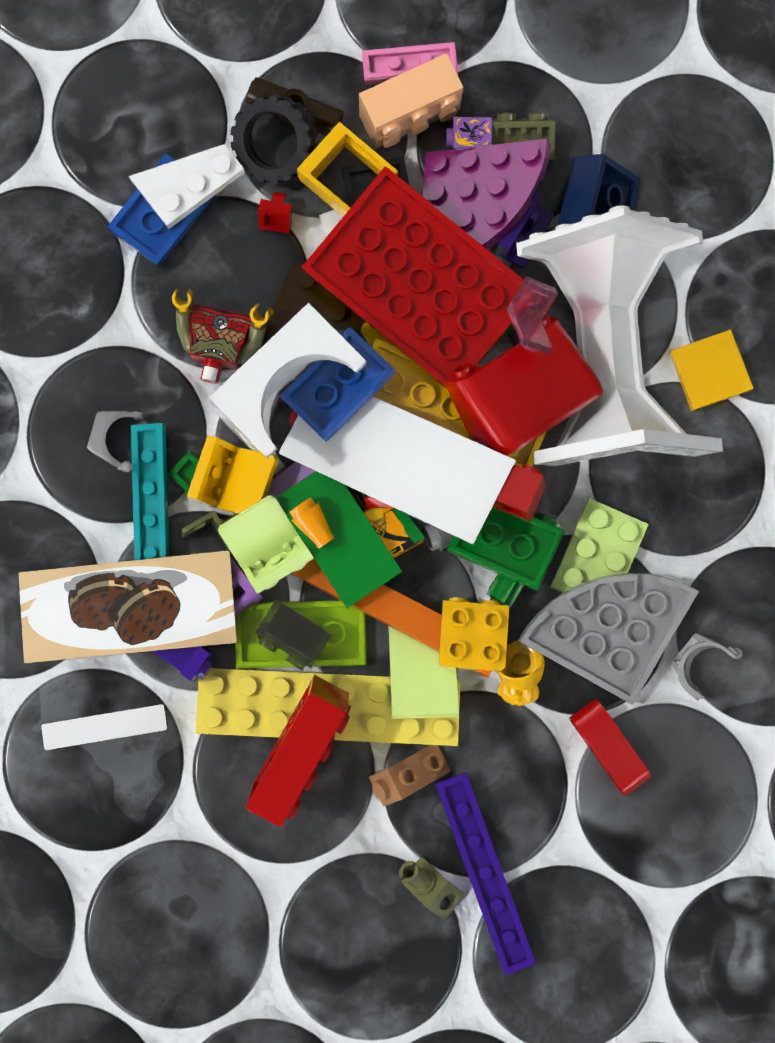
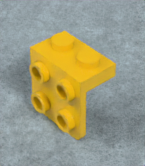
M207 435L187 497L212 508L239 514L267 497L278 459L273 455L267 459L261 452L236 447L218 437Z
M458 597L449 598V601L443 600L441 607L442 622L439 664L447 668L502 671L506 665L509 606L501 605V602L494 600H483L482 603H470L468 599Z

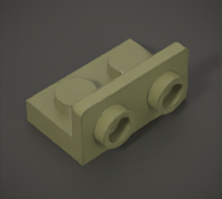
M510 112L497 113V118L492 119V145L548 139L551 144L549 160H555V120L547 118V112H529L528 118H516V113Z

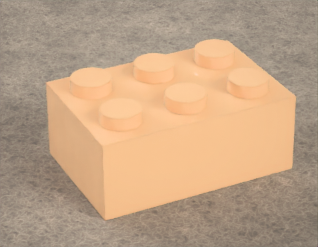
M446 53L359 93V117L375 149L380 146L388 148L397 144L401 140L400 137L411 132L413 135L425 131L432 122L439 119L441 122H444L456 116L457 111L460 110L463 85Z

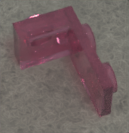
M529 277L525 278L507 311L520 344L529 351L537 352L539 350L549 354L553 347L541 321L558 294L554 287Z

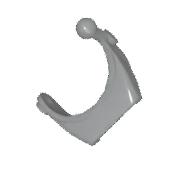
M137 411L97 412L87 449L109 464L116 466L117 470L130 472L133 468L131 462L124 461L120 463L108 452L105 443L106 432L109 426L120 418L144 421L143 413Z
M695 633L674 658L671 665L677 673L682 687L699 701V699L704 698V695L694 687L690 678V666L694 657L701 651L709 648L722 649L734 659L741 658L743 653L740 648H732L731 646L727 648L714 639Z

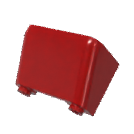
M545 314L534 318L530 322L531 326L527 329L529 336L527 339L484 366H472L470 363L462 364L452 371L453 375L443 380L470 440L503 455L514 453L602 395L603 388L599 378L556 317H550Z

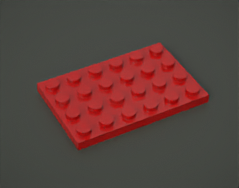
M386 166L301 267L303 271L445 388L446 385L443 380L453 375L452 371L456 367L465 363H470L472 366L479 364L538 292Z

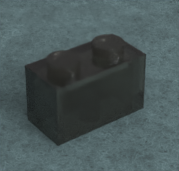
M277 599L255 632L261 637L258 642L259 644L274 653L278 648L289 654L286 661L302 671L305 666L313 669L333 637L331 633Z

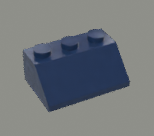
M605 154L573 157L558 225L574 224L582 221V218L585 216L607 213L610 208L615 206H629L630 210L633 211L641 179Z

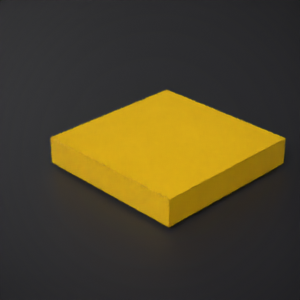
M731 329L669 352L691 412L754 389Z

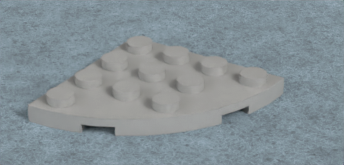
M622 573L598 577L565 591L549 602L530 621L518 640L633 705L699 591L682 582L653 574Z

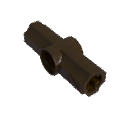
M255 77L248 89L246 104L258 97L270 95L293 98L295 103L299 102L305 107L304 111L307 114H311L314 120L312 124L314 128H317V132L325 136L339 122H342L344 111L311 99L300 89H286L258 77ZM268 112V114L283 119L287 125L294 127L286 116L278 112Z

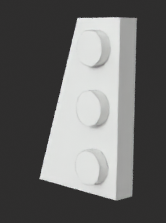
M223 144L131 175L129 178L167 228L170 229L243 175L245 171L227 146Z

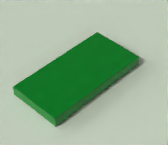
M315 471L275 497L347 609L402 573V570L345 484ZM310 497H312L315 503L319 502L330 531L334 536L331 541L320 548H317L315 543L291 521L293 517L289 512Z

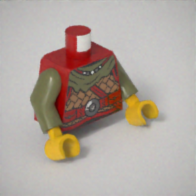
M177 288L172 295V302L177 307V332L182 346L186 352L190 353L193 361L203 364L200 380L219 384L222 368L237 370L240 364L246 363L261 348L266 331L265 323L272 317L273 310L269 308L266 311L265 317H261L258 314L259 303L251 309L250 315L193 304L191 309L188 306L193 300V291L188 289V300L183 301L178 297Z

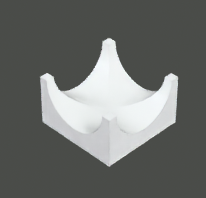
M309 303L209 397L222 421L250 450L261 452L267 459L271 455L277 457L278 464L274 473L276 476L285 468V465L275 452L277 447L272 443L271 438L273 417L278 406L283 401L280 395L314 361L331 360L340 362L356 373L366 365V360Z

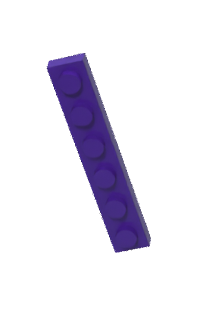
M464 772L435 783L504 975L536 964L467 773Z

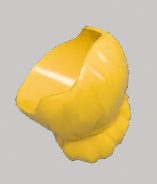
M519 640L507 645L505 668L497 672L501 680L498 686V695L505 702L511 705L522 706L535 702L538 699L540 691L537 684L541 680L544 671V655L524 645Z

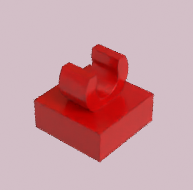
M273 192L271 201L260 200L258 208L259 229L290 234L292 204L285 203L286 194Z

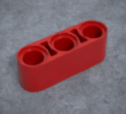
M597 699L569 717L579 735L624 796H627L652 778L647 767Z

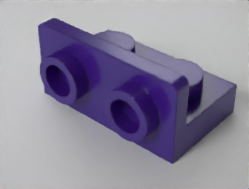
M536 191L531 198V206L511 231L500 239L496 250L498 256L519 268H524L529 259L517 255V243L528 240L531 234L546 232L554 217L553 213L539 206L542 195Z

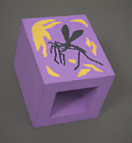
M454 117L452 128H447L446 148H452L453 151L492 145V117Z

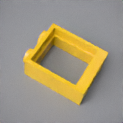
M339 122L297 168L299 180L343 217L351 207L324 186L317 178L344 147L376 174H379L385 166L397 176L398 170Z

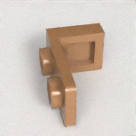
M429 745L395 765L369 776V779L372 783L374 795L381 801L383 806L406 798L450 772V768L439 746Z

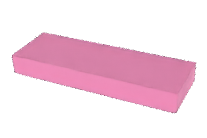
M455 42L362 51L365 85L383 83L446 53L458 75Z

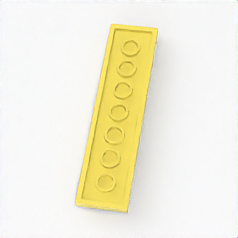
M211 668L203 679L199 678L195 734L279 738L310 681L316 675L349 693L348 705L351 706L348 715L350 719L341 734L335 732L334 740L458 746L459 716L392 719L390 677ZM457 680L459 708L461 680Z

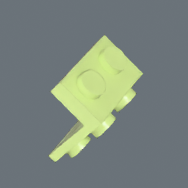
M272 495L263 498L223 523L218 529L220 536L257 594L264 589L274 587L280 579L291 572L301 570L307 562L314 559L287 518L279 502Z

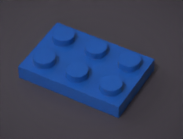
M165 153L155 167L175 160ZM137 189L107 228L157 267H160L216 195L168 229Z
M351 327L341 336L366 360V365L358 373L340 362L331 360L314 361L280 395L326 443L396 374L395 369Z

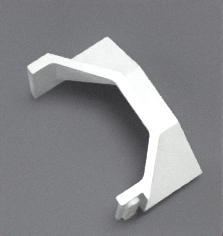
M615 206L610 208L607 213L585 216L580 222L561 224L556 226L555 230L531 234L528 240L517 243V255L543 262L559 285L574 312L577 348L599 378L603 388V393L600 397L570 416L556 447L534 451L535 465L560 466L633 451L694 457L723 452L722 438L686 434L647 392L643 380L637 313L639 303L667 255L703 244L701 230L688 227L687 223L670 222L669 218L666 217L657 218L650 216L649 212L632 211L629 206Z

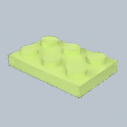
M589 498L550 588L564 593L581 583L598 577L628 573L649 524Z

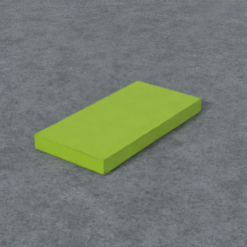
M342 601L252 603L235 617L237 639L235 643L236 669L367 665L365 613L352 606L347 609Z

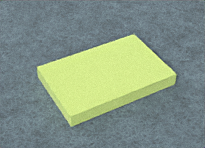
M388 626L392 719L458 717L457 669L442 667L439 664V652Z

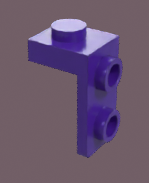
M203 646L151 651L181 671L180 674L190 681H196L198 677L203 679L214 664L210 661L214 654Z

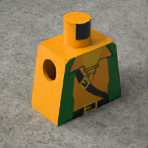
M360 493L355 497L363 513L393 558L425 542L424 535L405 512L392 506L370 509L367 508L364 501L366 494Z

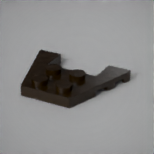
M291 264L274 305L273 315L266 325L262 346L308 303L335 330H347L351 327L367 343L361 333V327L366 322L301 268L303 265Z

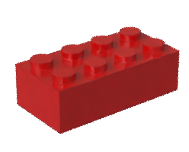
M316 675L313 676L252 784L245 809L279 827H282L286 818L291 820L294 818L300 807L301 801L299 800L303 791H309L316 779L319 760L325 763L334 746L332 742L335 732L341 734L350 719L348 714L351 706L348 705V692Z

